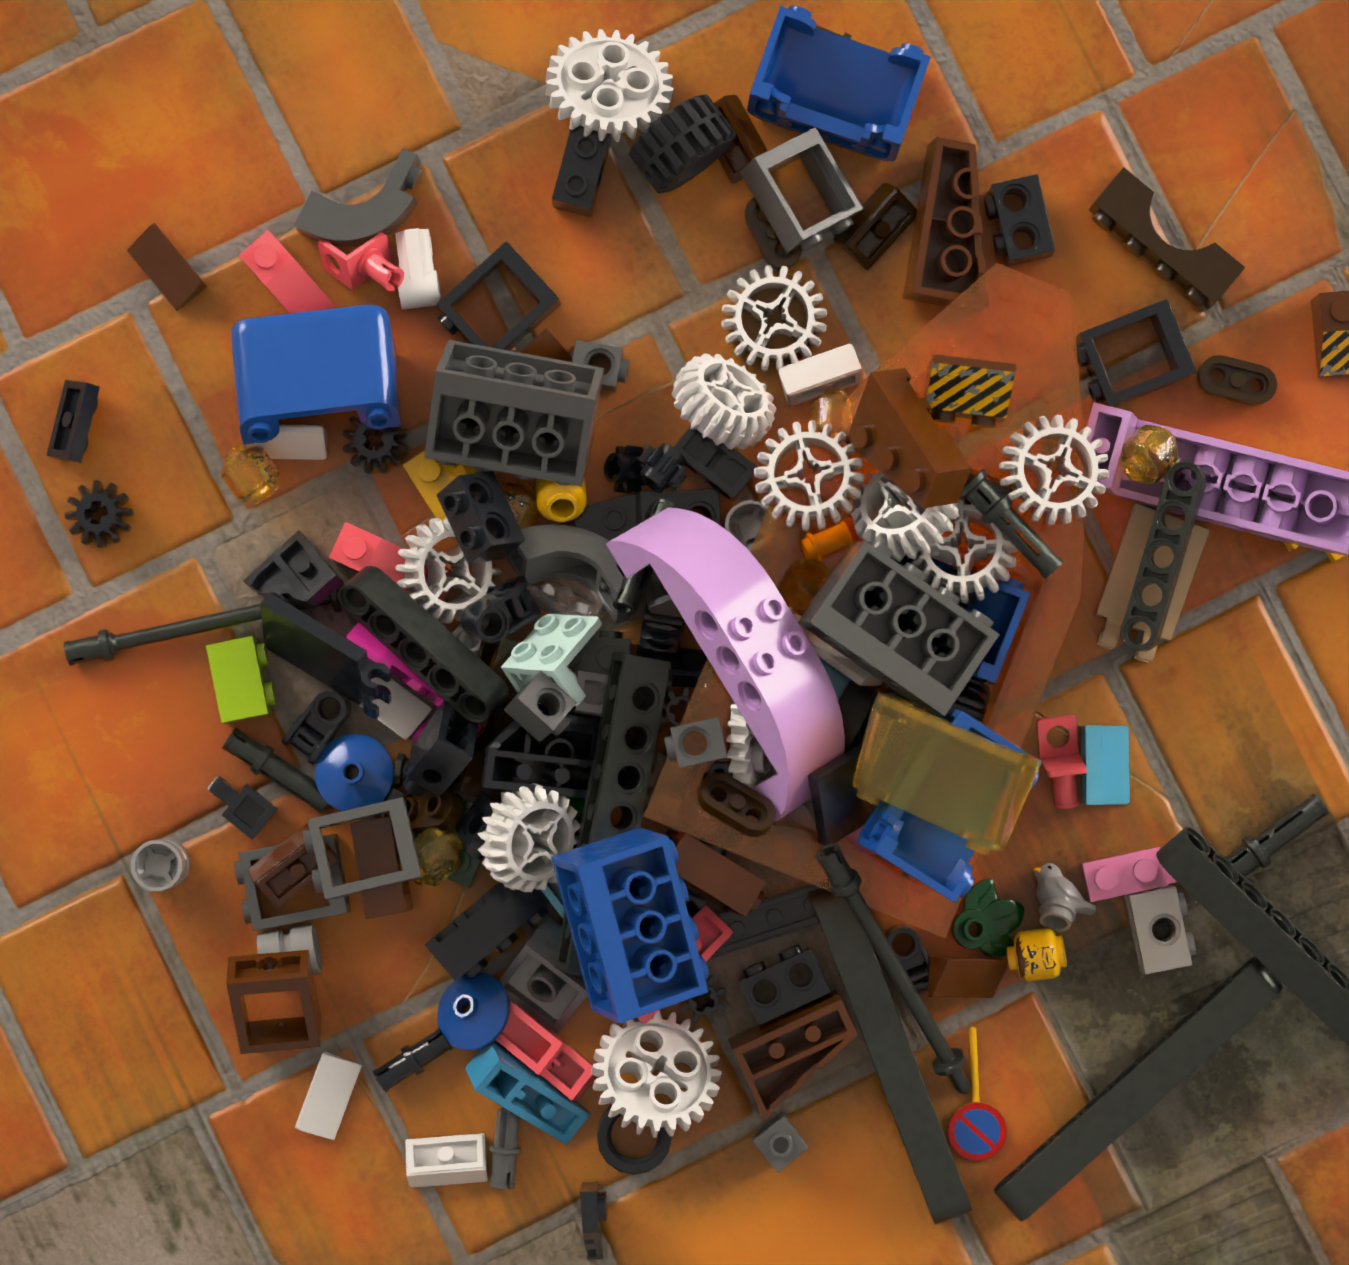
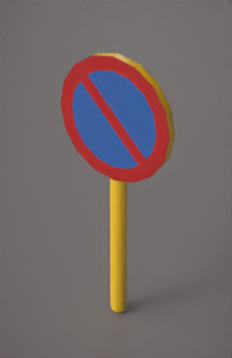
M970 1027L969 1051L972 1102L964 1104L954 1112L949 1120L947 1133L950 1144L957 1154L967 1160L982 1161L990 1159L1001 1150L1006 1141L1007 1128L1004 1118L996 1108L988 1103L980 1102L977 1030L975 1027Z

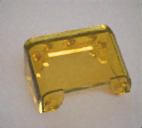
M878 692L871 708L852 781V786L858 789L856 796L875 805H879L882 800L967 839L965 845L967 848L988 856L990 850L1003 852L1042 760L1025 752L1019 753L1007 748L1008 746L993 742L926 712L927 710L913 706L914 703L899 696Z

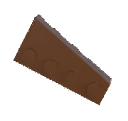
M936 137L927 145L903 299L980 312L989 307L988 292L986 293L984 274L986 273L985 257H983L981 233H983L982 217L979 215L978 196L980 194L975 144Z

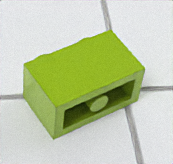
M249 636L206 645L221 723L229 724L273 715L271 706L277 705V696L273 682H266L264 667L269 666V656L265 643L259 644L257 637Z

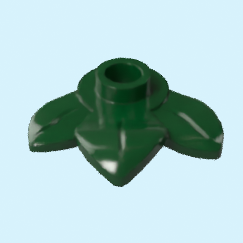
M991 878L981 880L972 886L964 896L963 911L957 914L952 923V935L955 941L964 948H978L986 956L993 958L1006 956L1007 947L1014 946L1008 934L1021 924L1025 908L1014 900H998L994 880ZM972 922H975L977 925V933L974 936H971L968 932V927Z

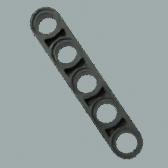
M1190 461L1175 463L1170 467L1166 475L1122 623V641L1128 648L1135 651L1145 652L1152 650L1161 638L1206 486L1205 474L1199 466ZM1186 469L1193 470L1197 477L1195 486L1190 490L1181 491L1176 484L1178 474ZM1172 508H1181L1185 514V522L1178 529H1169L1165 524L1166 513ZM1161 546H1169L1174 554L1172 563L1165 568L1157 567L1153 560L1155 551ZM1157 584L1162 590V599L1155 606H1147L1143 602L1142 592L1148 585ZM1139 622L1146 623L1151 630V637L1142 645L1136 644L1131 638V630Z
M365 566L340 588L338 595L342 607L464 718L472 723H484L507 700L509 690L502 678L382 570L374 566Z

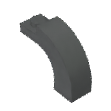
M403 148L383 188L376 196L366 202L354 205L340 204L311 191L294 225L299 233L319 242L324 239L337 247L361 246L381 232L387 236L390 235L407 220L417 205L414 196L405 193L407 188L411 190L415 188L422 173V168L418 167L420 160L417 154Z
M548 524L521 529L525 541L507 555V560L517 576H524L528 585L553 578H566L581 582L596 593L615 624L630 620L631 615L619 612L612 605L625 575L606 545L609 540L594 532L568 525Z

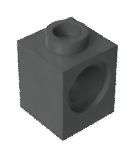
M576 340L572 362L590 365L591 361L595 358L603 357L608 359L612 366L609 373L602 378L601 389L616 392L618 382H626L629 360L623 359V348Z
M540 670L526 683L504 711L536 740L541 742L550 733L557 737L568 726L572 718L567 714L577 702ZM537 703L546 706L549 716L544 715L539 710Z
M719 717L671 727L672 736L664 738L669 762L677 760L679 768L727 758ZM690 732L701 733L707 741L706 749L700 755H689L683 748V739Z
M783 1111L752 1135V1141L777 1173L809 1148L807 1142Z

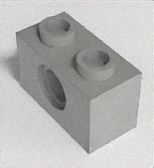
M1165 886L1124 895L1140 973L1146 975L1192 965L1191 955H1196V947L1192 932H1185L1183 916H1188V909L1183 892L1177 893L1175 886ZM1160 918H1166L1171 924V932L1163 940H1157L1152 932L1153 924Z

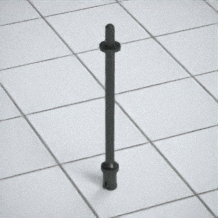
M339 586L317 607L331 604L335 612H340L341 603L338 593L343 586ZM285 601L300 611L311 609L306 606ZM260 604L119 635L108 632L107 629L100 630L96 636L65 641L66 659L69 666L101 658L105 662L114 660V656L117 655L119 650L261 620Z
M837 843L825 845L820 849L821 853H816L815 858L821 864L830 880L829 888L834 896L845 897L937 1057L932 1063L934 1072L939 1076L948 1075L955 1089L960 1094H967L971 1089V1084L961 1068L966 1061L963 1050L960 1048L950 1049L861 895L859 887L862 878L857 870L851 869Z

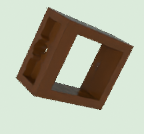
M387 813L360 819V822L350 823L359 880L403 870L391 817H388ZM409 882L362 893L366 919L404 913L413 909Z
M667 829L664 835H667L676 846L679 857L678 862L675 863L679 878L684 881L687 888L723 910L746 917L749 911L753 913L759 907L765 894L762 891L766 883L764 880L689 834Z
M309 950L228 957L226 985L241 1054L320 1047L322 1019ZM300 991L304 1017L249 1021L244 995Z

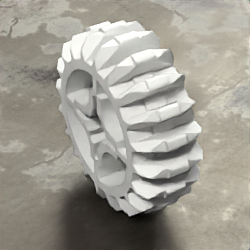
M771 265L765 266V278L760 279L755 269L751 270V285L745 279L739 278L736 284L742 293L740 294L734 290H729L727 293V297L736 305L726 304L722 307L724 314L733 316V318L725 319L721 322L722 328L735 330L725 337L726 343L732 344L739 340L741 344L734 350V355L739 357L746 350L749 351L750 354L746 361L748 366L754 364L756 357L762 358V371L768 370L769 360H776V370L779 372V369L784 367L783 359L788 358L790 364L799 361L796 356L798 352L805 359L812 357V353L806 344L820 347L822 341L812 333H825L827 325L815 321V319L827 316V309H814L815 305L823 301L822 294H815L811 297L808 295L814 288L815 283L810 280L803 287L798 285L802 278V272L800 271L794 274L792 280L786 279L788 272L786 266H781L779 277H773ZM766 289L783 290L779 297L771 303L751 299L753 295ZM794 296L804 307L807 318L806 329L797 325L798 322L791 318L788 313V307ZM784 303L780 320H785V323L783 325L781 323L774 324L768 333L764 335L767 330L768 318H763V314L772 315ZM743 309L749 311L751 316L756 318L761 325L755 342L749 338L743 328L741 319ZM778 334H783L790 338L794 336L798 339L795 343L785 348H765L771 338Z
M706 353L701 357L694 356L677 374L676 381L673 384L674 389L671 393L674 399H676L674 406L682 411L680 418L691 423L690 429H697L702 433L703 438H711L717 446L724 443L730 450L735 446L742 450L747 446L754 447L772 427V422L775 419L774 413L777 410L772 403L774 397L766 392L767 385L760 383L756 379L757 374L748 372L745 365L741 367L735 364L732 358L724 360L719 354L713 357Z
M1055 415L1052 418L1051 426L1045 416H1040L1037 418L1036 427L1030 422L1022 425L1024 436L1018 432H1014L1010 436L1012 443L1016 447L1005 446L1002 449V453L1012 460L999 463V470L1010 472V476L1000 480V485L1006 487L1012 484L1014 491L1008 493L1011 501L1018 497L1022 500L1017 506L1016 511L1021 514L1031 507L1030 520L1033 522L1038 521L1042 517L1043 512L1046 525L1050 526L1055 524L1057 514L1062 524L1071 522L1072 513L1080 519L1086 516L1084 505L1090 508L1098 505V501L1092 493L1101 495L1106 491V487L1097 482V479L1109 477L1108 470L1098 468V464L1107 461L1108 456L1107 454L1096 456L1094 449L1102 445V441L1097 439L1089 443L1086 440L1092 431L1089 427H1085L1077 433V419L1072 418L1069 420L1064 428L1061 415ZM1044 438L1059 439L1057 446L1052 449L1049 456L1040 453L1036 455L1028 453L1030 447L1037 440ZM1073 448L1082 461L1083 475L1082 471L1076 469L1071 463L1070 455ZM1057 458L1056 470L1061 475L1052 479V471L1046 466L1055 462ZM1024 465H1026L1027 470L1033 472L1037 477L1038 485L1036 492L1038 494L1033 492L1026 481ZM1059 484L1068 487L1074 485L1080 488L1077 494L1068 502L1055 503L1049 501L1051 494L1055 493Z
M809 421L808 432H801L800 423L794 422V435L789 436L784 428L778 429L781 443L779 444L775 440L768 438L765 445L772 454L759 452L757 455L758 461L767 466L755 468L754 476L767 480L755 485L756 492H770L761 500V504L764 508L770 507L775 503L777 504L772 512V517L775 520L787 512V527L792 528L796 518H802L803 531L809 530L810 519H817L818 528L820 530L825 529L824 516L829 515L834 523L840 522L841 517L837 508L839 507L844 512L850 513L853 510V506L846 497L859 499L861 496V491L851 485L864 483L863 474L852 472L861 468L863 461L861 458L849 459L856 451L852 444L841 447L846 439V434L843 431L838 433L834 439L830 438L832 432V425L826 424L823 427L822 433H817L816 421ZM808 446H816L827 450L838 462L832 463L831 460H816ZM796 449L797 465L793 469L785 471V475L775 477V472L781 459L788 452ZM803 458L806 459L808 468H813V473L816 470L819 472L815 475V493L812 492L810 483H805V478L802 481L799 479L803 476ZM843 474V481L837 493L831 499L822 503L821 486L825 482L833 480L834 476ZM787 488V491H802L807 496L810 506L799 505L790 501L781 493L780 489Z
M868 472L870 482L858 485L861 496L859 499H852L855 510L851 515L853 522L856 524L854 527L857 535L861 540L868 543L872 542L873 539L881 542L894 552L891 557L899 562L905 555L916 560L920 550L930 554V545L935 541L944 544L943 532L954 531L951 520L960 517L959 510L956 507L961 503L960 500L958 503L922 508L881 472L877 474Z
M962 497L959 499L961 503L956 506L960 517L951 520L952 524H955L953 533L943 538L944 544L937 542L931 544L930 554L923 550L918 551L916 560H913L911 564L927 575L924 582L927 584L932 582L931 587L934 589L942 586L954 594L955 592L960 593L961 602L966 604L969 600L968 593L975 592L977 599L982 601L984 599L983 588L986 586L993 593L999 590L995 578L1006 582L1009 580L1010 575L1005 568L1016 566V558L1010 554L1018 550L993 523L990 525L987 522L984 523L980 519L982 514L972 503L971 505H966V499ZM1002 514L1001 516L1008 522V519ZM969 522L984 527L995 540H986V536H976L971 533ZM962 534H964L966 544H968V553L964 554V564H962L961 555L958 553V545L962 544ZM994 555L984 569L971 575V569L976 562L988 560V556ZM931 558H940L941 561L953 563L957 567L958 576L942 571L934 564Z
M447 517L444 518L443 522L440 518H432L429 520V527L425 524H420L416 527L418 537L408 535L405 538L407 544L411 547L410 550L400 549L398 551V554L406 560L405 564H399L395 567L396 571L404 572L405 578L400 579L397 585L401 588L408 587L409 590L406 593L436 620L440 618L442 623L450 624L455 618L456 621L461 622V615L469 604L485 596L487 590L493 591L497 587V584L492 582L491 578L492 575L497 576L502 571L499 568H492V561L472 564L471 575L468 569L469 565L459 543L455 548H449L446 553L435 551L432 547L440 540L447 537L453 538L456 541L457 539ZM445 563L451 564V567L448 569H452V577H446L445 573L448 571L445 570ZM424 564L428 568V577L426 581L424 576ZM451 587L464 591L457 599L450 602H443L438 599L442 592H447Z
M532 783L536 785L535 793H532L525 786L520 787L519 791H513L512 793L501 792L502 803H490L493 810L491 817L482 818L487 824V828L485 831L477 833L482 840H485V843L477 850L481 855L485 856L482 865L491 871L490 876L494 880L503 883L507 888L531 893L534 888L546 890L547 882L558 883L551 857L572 850L578 841V836H575L574 833L580 828L578 821L574 820L578 811L569 805L570 800L566 796H559V793L553 790L548 795L543 786Z

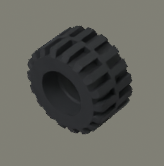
M706 94L699 95L677 105L648 127L634 142L629 156L655 191L659 194L665 193L687 183L715 162L730 147L736 132L710 97Z

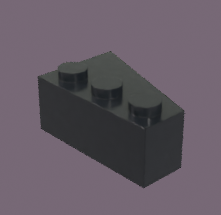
M498 882L424 945L455 982L465 973L471 979L489 964L484 957L493 949L497 948L502 953L519 939L515 933L519 927L527 922L532 928L549 913L545 905L550 901L541 889L537 890L534 888L532 893L523 892L517 889L512 890L505 887L503 883Z

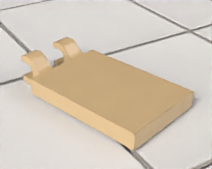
M1137 503L1132 507L1094 614L1105 619L1096 645L1110 650L1114 649L1117 644L1156 510ZM1165 515V524L1169 529H1178L1185 522L1176 517ZM1195 524L1160 638L1168 642L1172 639L1210 531ZM1169 546L1159 547L1153 556L1154 563L1159 568L1168 567L1174 559L1173 550ZM1150 584L1145 587L1142 592L1143 602L1151 607L1157 605L1162 599L1161 588L1157 584ZM1139 622L1133 626L1132 629L1142 632L1138 645L1145 644L1151 637L1150 627L1144 622ZM1157 645L1152 650L1145 652L1135 651L1133 658L1145 663L1152 662Z

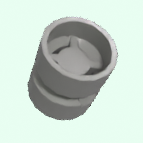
M747 500L732 507L727 514L724 529L737 538L752 555H755L767 549L773 541L776 531V520L772 517V511L769 507L764 508L759 501Z
M171 839L151 840L142 844L134 852L131 860V872L134 880L142 888L149 891H165L180 886L187 879L191 869L187 850L180 843Z
M314 923L291 927L288 934H284L281 929L257 933L258 954L309 950L313 975L322 974L321 951Z

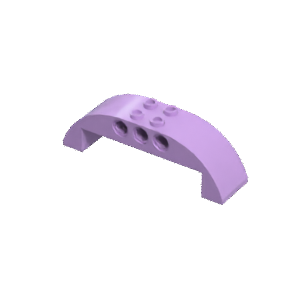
M1093 403L1087 427L1091 428L1092 431L1086 440L1091 443L1094 440L1100 439L1102 445L1094 449L1096 456L1101 454H1107L1108 456L1107 461L1098 464L1099 469L1109 471V477L1097 479V482L1106 487L1105 493L1157 509L1167 469L1163 474L1164 476L1157 483H1154L1158 477V470L1148 454V447L1153 453L1156 452V457L1160 460L1162 458V465H1165V468L1168 465L1173 466L1175 459V463L1190 461L1199 466L1204 472L1206 486L1196 520L1297 546L1349 556L1348 471L1140 420L1131 411ZM1162 453H1163L1166 457H1167L1168 454L1170 455V458L1168 459V460H1169L1168 463L1166 462V459L1164 458V456L1162 455ZM1078 456L1075 468L1082 471L1083 475L1082 461ZM1190 469L1181 471L1176 478L1177 487L1181 491L1192 489L1197 481L1196 473ZM1175 507L1168 511L1169 513L1185 517L1184 511L1181 508Z
M667 508L606 543L626 578L649 565L652 566L775 768L776 773L754 787L758 793L767 797L773 803L776 811L774 821L780 820L810 800L811 792L808 775L844 754L845 734L843 719L835 690L821 660L765 569L752 553L726 529L707 517L681 508Z

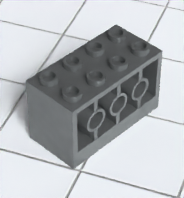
M448 340L435 372L424 458L434 459L442 465L461 464L472 466L481 472L500 471L511 473L515 477L524 480L539 478L555 481L560 485L572 484L582 486L591 454L604 368Z
M873 539L870 543L867 541L851 543L798 621V624L927 714L945 716L1000 634L991 629L994 622L975 609L970 612L957 605L960 598L942 586L938 589L931 587L924 582L927 575L910 563H906L905 566L898 564L891 559L894 552L881 542ZM865 592H872L874 599L872 606H866ZM899 615H905L907 625L905 629H900L898 626ZM933 638H938L939 640L938 652L932 651L931 643Z

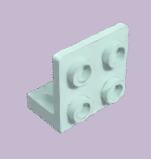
M544 615L537 620L534 629L524 641L513 648L511 656L501 668L518 693L541 670L577 702L574 706L577 707L586 695L577 683V676L567 666L600 628L602 622L596 616Z

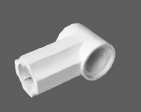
M415 228L395 233L399 268L404 272L403 282L398 287L402 310L436 306L441 300L438 273L437 270H434L429 229Z

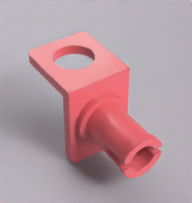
M382 232L348 255L324 239L318 242L323 269L352 290L369 278L381 284L388 291H394L393 285L398 288L403 282L404 272L399 267L391 264L388 238ZM330 255L338 262L341 270L333 264Z
M1074 715L1039 718L1036 722L1039 758L1047 777H1052L1054 807L1059 809L1074 808L1079 805L1076 774L1087 773L1086 765L1079 754L1076 717ZM1063 726L1068 730L1069 738L1065 744L1052 746L1047 742V733L1052 727Z

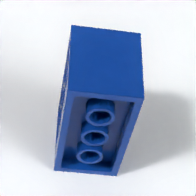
M639 827L551 857L592 1011L620 1024L709 992L705 980L709 978L708 967L704 958L699 955L696 940L699 939L698 928L693 918L689 917L685 903L689 900L688 890L684 881L679 878L675 865L679 860L678 852L674 842L667 835Z

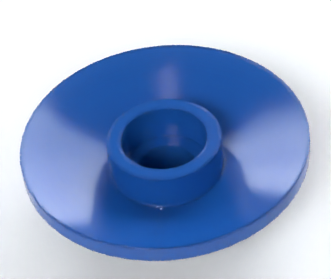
M348 734L334 739L320 754L315 768V781L321 796L328 804L340 811L382 802L389 794L394 780V766L389 752L380 742L362 734ZM350 765H356L359 769V774L355 779L350 780L346 777L345 771Z
M479 972L471 979L466 974L456 982L454 981L444 992L437 1012L438 1027L447 1042L465 1051L479 1050L494 1042L504 1030L509 1018L510 1000L508 993L498 979L486 973ZM470 1003V1009L464 1013L466 1006Z

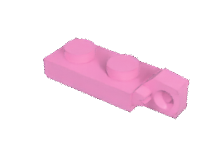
M1160 847L1081 863L1089 902L1161 888L1177 881L1159 863L1156 852L1161 849Z

